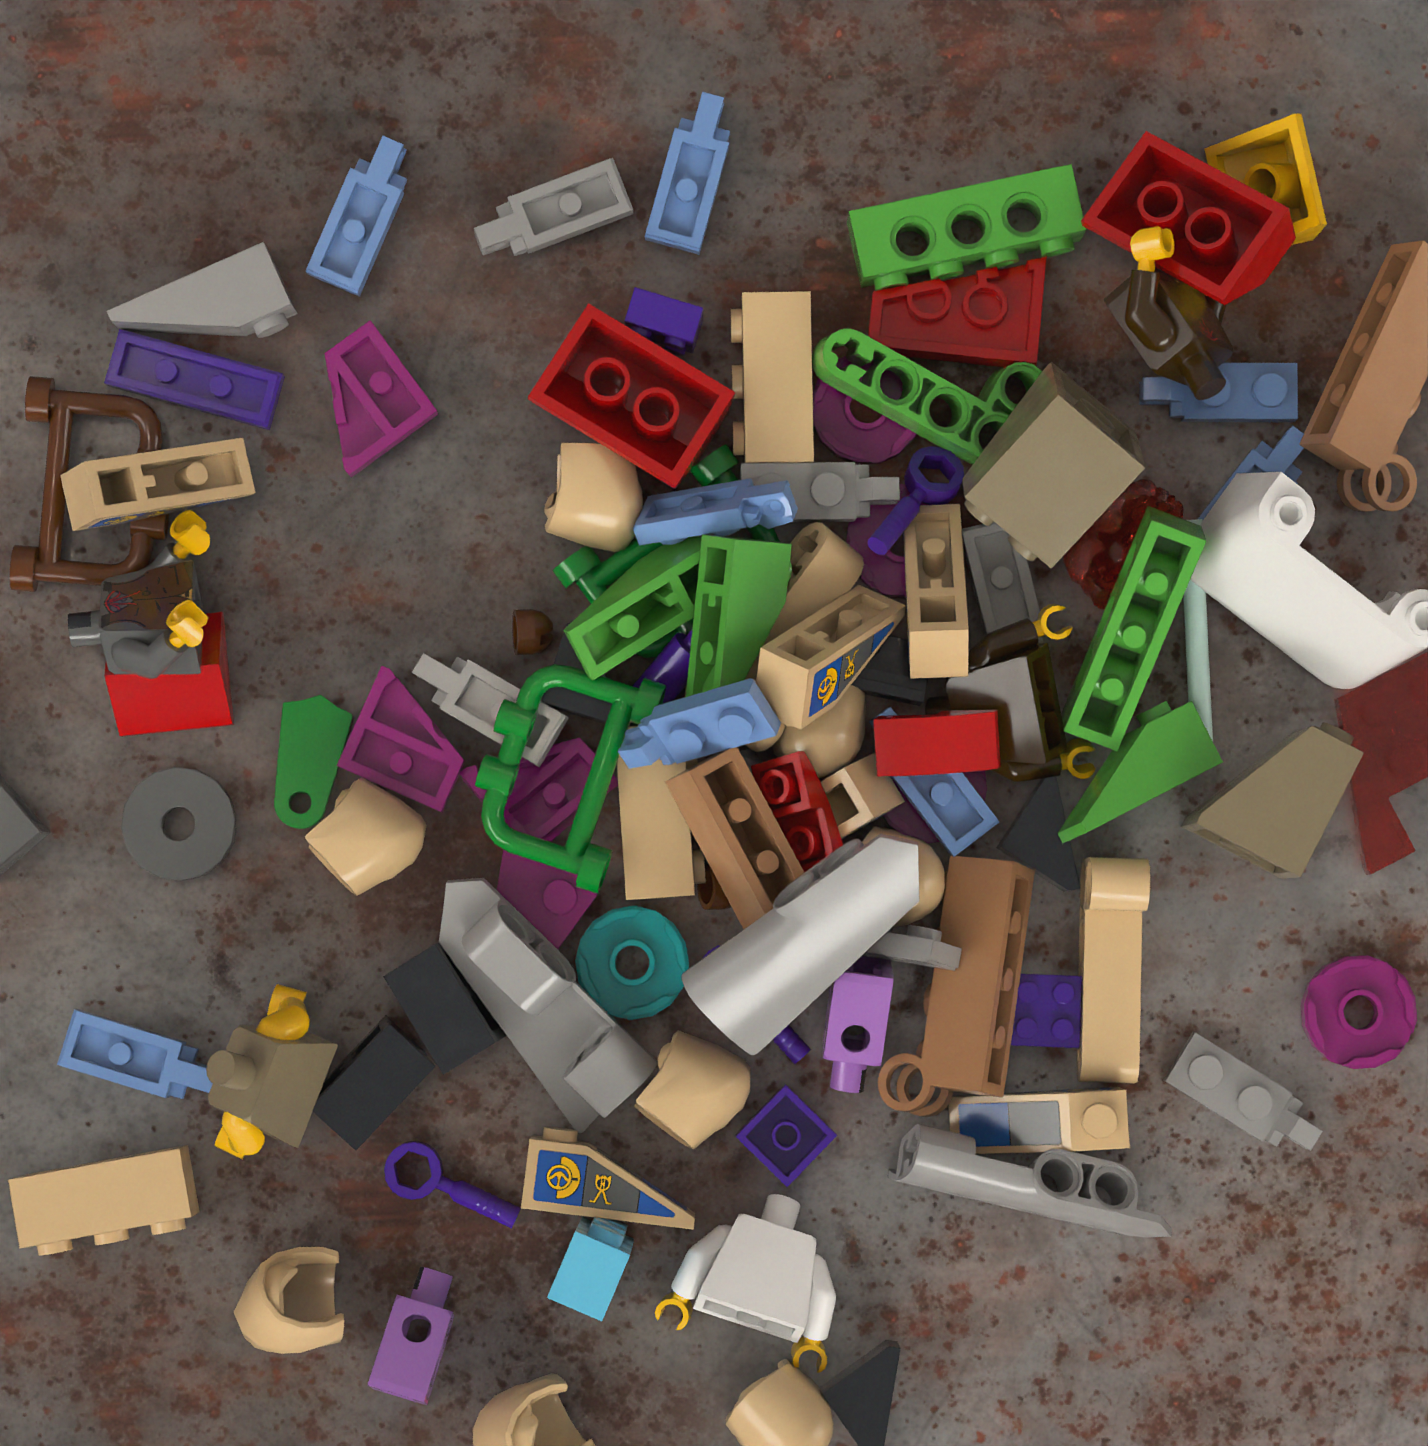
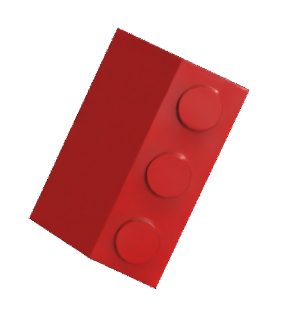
M1145 131L1081 220L1083 227L1132 253L1131 238L1137 231L1157 226L1161 227V229H1170L1174 239L1173 255L1170 258L1154 260L1155 267L1223 305L1264 284L1296 239L1288 207L1148 131Z
M588 303L528 395V400L676 489L701 458L727 417L735 392Z

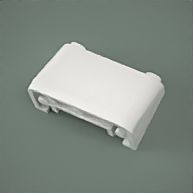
M1282 472L1237 473L1200 524L1206 538V543L1190 579L1193 583L1307 671L1333 688L1353 689L1361 686L1428 648V590L1412 589L1402 595L1398 592L1389 591L1383 600L1373 603L1300 546L1310 531L1315 518V507L1312 498L1302 487Z

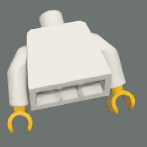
M770 1194L767 1197L761 1219L747 1214H739L733 1226L718 1225L688 1249L671 1285L674 1292L662 1298L655 1310L656 1319L659 1320L666 1305H677L683 1313V1318L676 1330H681L688 1323L693 1309L795 1342L791 1349L793 1365L796 1368H799L800 1355L807 1350H814L819 1353L816 1362L817 1373L825 1370L827 1355L821 1341L827 1339L829 1335L836 1294L826 1260L815 1253L816 1239L811 1235L794 1230L801 1207L800 1204L790 1197ZM696 1299L694 1307L692 1308V1303L690 1300Z

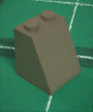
M1050 362L963 477L964 497L967 499L964 504L968 511L983 524L990 526L995 522L1009 533V543L1024 558L1033 562L1038 557L1052 568L1146 468L1137 434L1053 362Z
M1325 722L1320 727L1310 726L1292 732L1188 814L1181 827L1281 879L1301 877L1364 752L1351 746L1354 739L1352 735Z

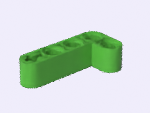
M851 328L840 329L821 339L814 347L812 353V368L816 376L824 383L913 431L933 444L951 451L955 456L971 465L974 464L983 452L979 444L981 428L987 425L998 432L1018 405L1010 401L1005 393L1007 378L1009 376L1019 378L1023 382L1027 393L1042 372L1035 365L1027 362L1013 363L992 373L977 398L862 332ZM844 345L848 348L846 358L853 364L839 369L835 366L838 362V356L831 351ZM872 360L874 361V364L867 371L860 368ZM885 370L895 372L902 381L903 391L898 400L888 398L880 388L881 374ZM934 398L943 399L951 409V421L945 428L938 426L930 417L929 408Z

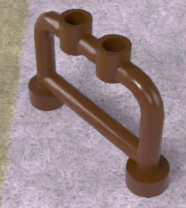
M29 377L25 395L26 421L49 423L39 546L14 545L10 562L11 590L36 592L39 581L101 586V583L106 578L136 572L149 565L154 539L166 540L169 513L130 522V551L125 560L120 563L105 564L60 560L66 503L60 475L69 469L73 414L130 419L136 423L140 432L137 454L164 450L162 449L161 422L154 409L145 402L126 395L55 390L54 378Z

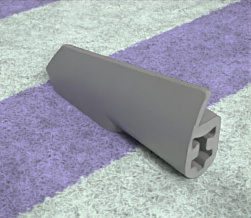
M879 834L865 845L859 839H854L836 849L791 882L777 896L772 910L683 972L682 982L690 998L729 1039L748 1054H758L919 902L918 842Z
M485 878L457 879L446 882L439 944L524 1058L574 1130H577L578 1133H583L599 1115L603 1118L608 1116L639 1088L654 1071L658 1061L576 982L575 971L564 955Z
M916 1124L901 1140L897 1170L888 1169L887 1177L897 1182L1119 1235L1137 1237L1172 1236V1228L1161 1215L1137 1210L1138 1184L1133 1173L1128 1168L1116 1162L1063 1149L1045 1151L1029 1166L1024 1167L975 1155L976 1142L974 1137ZM1041 1173L1048 1174L1055 1180L1058 1192H1054L1044 1185ZM1095 1186L1102 1187L1108 1192L1112 1205L1104 1203L1098 1197Z

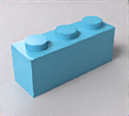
M581 1217L547 1298L599 1321H603L631 1254L634 1239L625 1235L628 1226L618 1220L594 1217L593 1221Z

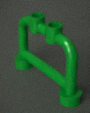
M725 444L701 460L690 472L701 487L738 481L732 469L740 462L733 455L728 445ZM760 524L752 528L746 526V529L754 539L780 542L774 528L767 529ZM635 538L625 550L617 551L604 562L600 560L592 547L584 546L561 562L552 571L565 589L576 583L590 604H592L607 590L609 585L619 579L639 559L663 544L657 542L639 546ZM694 618L635 655L643 658L657 657L676 633L680 632L687 635L692 630Z
M559 664L539 668L531 674L520 689L516 703L506 699L503 700L494 724V732L505 735L498 757L486 754L476 778L475 786L486 790L482 804L481 819L485 833L492 842L509 853L578 875L576 887L598 894L610 864L612 850L590 842L620 755L618 749L621 748L626 736L624 733L628 729L630 722L639 725L641 719L652 714L654 706L663 704L667 685L646 678L643 679L640 688L603 676H599L592 681L584 670ZM554 687L565 688L612 704L565 846L516 831L509 827L504 817L505 806L514 788L519 772V764L526 743L533 731L541 698L547 690Z

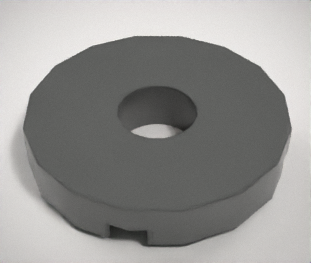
M173 767L154 772L135 786L124 805L121 829L126 849L141 868L158 878L185 881L205 876L224 862L235 843L237 820L233 801L217 780L199 770ZM185 808L193 815L195 827L188 838L176 841L166 833L165 819L172 810Z

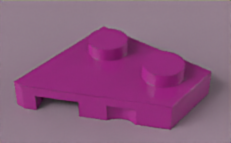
M371 320L324 353L333 395L334 414L339 430L343 467L351 478L439 414Z
M381 666L336 766L443 813L460 775L459 773L466 761L392 670Z
M581 738L553 744L540 767L523 757L521 758L518 776L504 810L505 821L509 827L522 833L552 841L573 823L595 757L594 752ZM476 765L466 767L459 774L463 782L483 803L486 790L475 786L479 770ZM614 774L607 794L618 786V781Z
M503 849L497 891L558 950L598 895L576 887L578 876L576 874L509 853Z

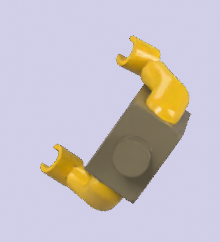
M277 984L271 996L267 1016L262 1018L258 1025H239L233 1030L226 1051H217L210 1057L206 1071L209 1080L213 1084L208 1095V1102L224 1112L222 1117L223 1126L216 1138L215 1147L243 1160L245 1155H254L261 1150L265 1143L264 1134L290 1146L299 1148L338 1044L308 1032L310 1019L303 1003L307 992Z

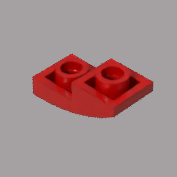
M997 710L940 711L935 715H886L873 719L877 777L962 773L992 770L1001 767Z
M797 751L751 766L753 777L804 873L843 845L826 793L804 751Z

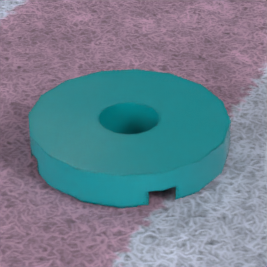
M639 906L612 909L595 919L580 939L575 959L580 986L610 1015L628 1020L651 1017L670 1006L683 989L682 974L689 968L686 942L675 924L656 910ZM627 946H638L648 955L649 968L645 975L639 979H627L617 970V955Z

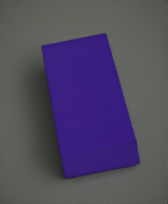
M119 329L104 384L116 389L270 430L285 376L280 372Z

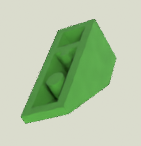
M702 534L686 697L745 680L760 652V648L767 639L786 602L787 586L792 573L790 561L792 544L763 539Z
M688 537L677 544L662 545L639 559L563 630L589 679L595 680L694 618L701 537Z
M1165 701L1136 716L1141 726L1124 735L1118 752L1111 751L1057 833L1062 843L1081 836L1223 763L1192 701L1174 710H1171L1168 702Z

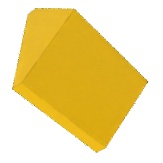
M1294 113L1204 149L1208 165L1289 208L1296 236L1292 245L1313 241L1327 225L1302 114Z

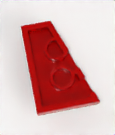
M1047 256L1027 260L1025 265L1000 270L997 267L977 270L976 274L946 281L937 278L873 291L868 336L904 357L1006 367L1018 362H1027L1036 366Z

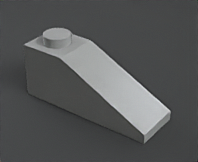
M264 242L107 310L111 322L118 329L130 332L248 336L256 333L258 338L267 337L283 330L289 325L287 318L298 314L275 261Z

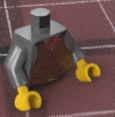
M185 510L175 518L170 527V535L177 541L176 544L168 543L151 565L139 571L106 578L101 583L100 610L68 614V631L72 647L102 644L108 670L114 674H135L148 679L157 678L161 674H200L202 638L204 635L202 627L206 625L208 616L203 612V601L194 561L190 560L189 554L200 555L209 548L210 537L205 531L207 527L206 522L192 510Z

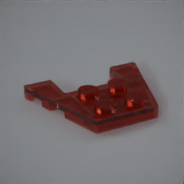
M1428 651L1334 699L1339 728L1354 737L1351 746L1364 752L1350 780L1354 802V805H1352L1355 826H1358L1362 854H1360L1361 863L1366 875H1371L1416 851L1394 811L1389 797L1428 777Z

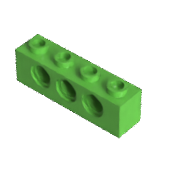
M1072 164L849 211L847 219L860 286L863 288L874 285L875 291L908 285V278L929 273L931 280L937 278L941 280L950 279L964 273L963 266L985 262L986 268L1006 267L1020 261L1018 254L1040 250L1042 257L1062 255L1075 249L1074 243L1081 241L1086 232V228L1081 223L1083 213ZM1016 208L1027 209L1035 216L1037 227L1029 232L1016 231L1010 226L1007 220V213ZM960 220L973 221L979 226L982 238L973 244L961 243L954 237L951 227ZM904 232H916L925 239L927 249L917 256L906 255L899 250L896 238Z
M1147 506L1062 710L1064 732L1118 752L1205 546L1206 538L1202 526Z

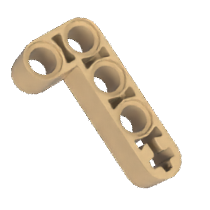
M815 522L809 524L790 543L792 544L790 558L792 573L787 586L786 602L763 646L850 591L862 573L864 562L860 553L823 523ZM760 652L745 680L752 678L756 682ZM780 725L777 736L749 743L746 746L756 752L768 749L780 738L786 725Z
M1087 857L1082 860L1080 873L1078 976H1082L1080 1048H1077L1076 1054L1078 1082L1137 1083L1140 1062L1142 912L1147 911L1150 898L1149 860L1144 858Z

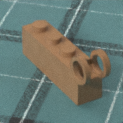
M1423 240L1390 246L1299 443L1300 446L1340 470L1337 477L1338 494L1348 508L1358 512H1369L1376 509L1380 511L1401 510L1412 501L1417 488L1415 470L1405 457L1397 454V442L1407 420L1415 413L1420 404V392L1428 376V243ZM1387 463L1395 465L1403 477L1402 492L1392 502L1386 501L1392 485L1391 475L1386 466ZM1365 469L1362 476V490L1368 501L1366 503L1357 500L1352 493L1350 481L1354 470ZM1376 476H1377V478H1378V488H1377V489H1376Z
M738 747L712 755L665 781L740 924L745 929L772 910L777 896L791 882L801 876L804 871Z
M950 855L948 870L944 872L945 889L941 899L943 903L941 922L936 930L942 932L941 942L962 948L959 967L955 971L934 968L932 983L927 986L923 1000L924 1012L927 1016L924 1040L919 1043L916 1055L909 1053L895 1055L881 1068L878 1077V1090L882 1100L890 1108L921 1117H931L941 1113L948 1106L953 1092L1004 1097L1035 870L1015 861L963 856L953 857ZM909 1063L901 1071L897 1080L896 1091L898 1101L891 1091V1077L899 1066ZM918 1071H921L923 1077L922 1089L919 1095L912 1100L909 1095V1084L912 1077ZM935 1087L941 1088L937 1100L930 1106L924 1107L932 1098Z

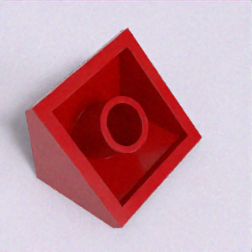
M223 612L206 613L208 621L202 627L204 635L202 638L200 674H161L157 678L148 679L135 674H114L108 670L107 663H105L104 676L119 736L234 725Z

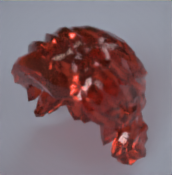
M1140 479L1136 482L1133 481L1063 556V561L1071 581L1080 584L1086 596H1089L1093 604L1099 609L1104 610L1147 506L1181 519L1183 518L1184 507L1182 503L1175 501L1174 495L1169 494V491L1161 487H1156L1150 480Z

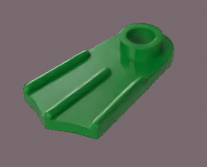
M322 695L299 701L284 702L282 707L274 808L279 819L287 826L295 829L310 828L323 818L339 769L336 765L345 748L354 718L351 713L335 706ZM298 794H307L311 798L310 809L302 814L293 812L291 808L293 798Z

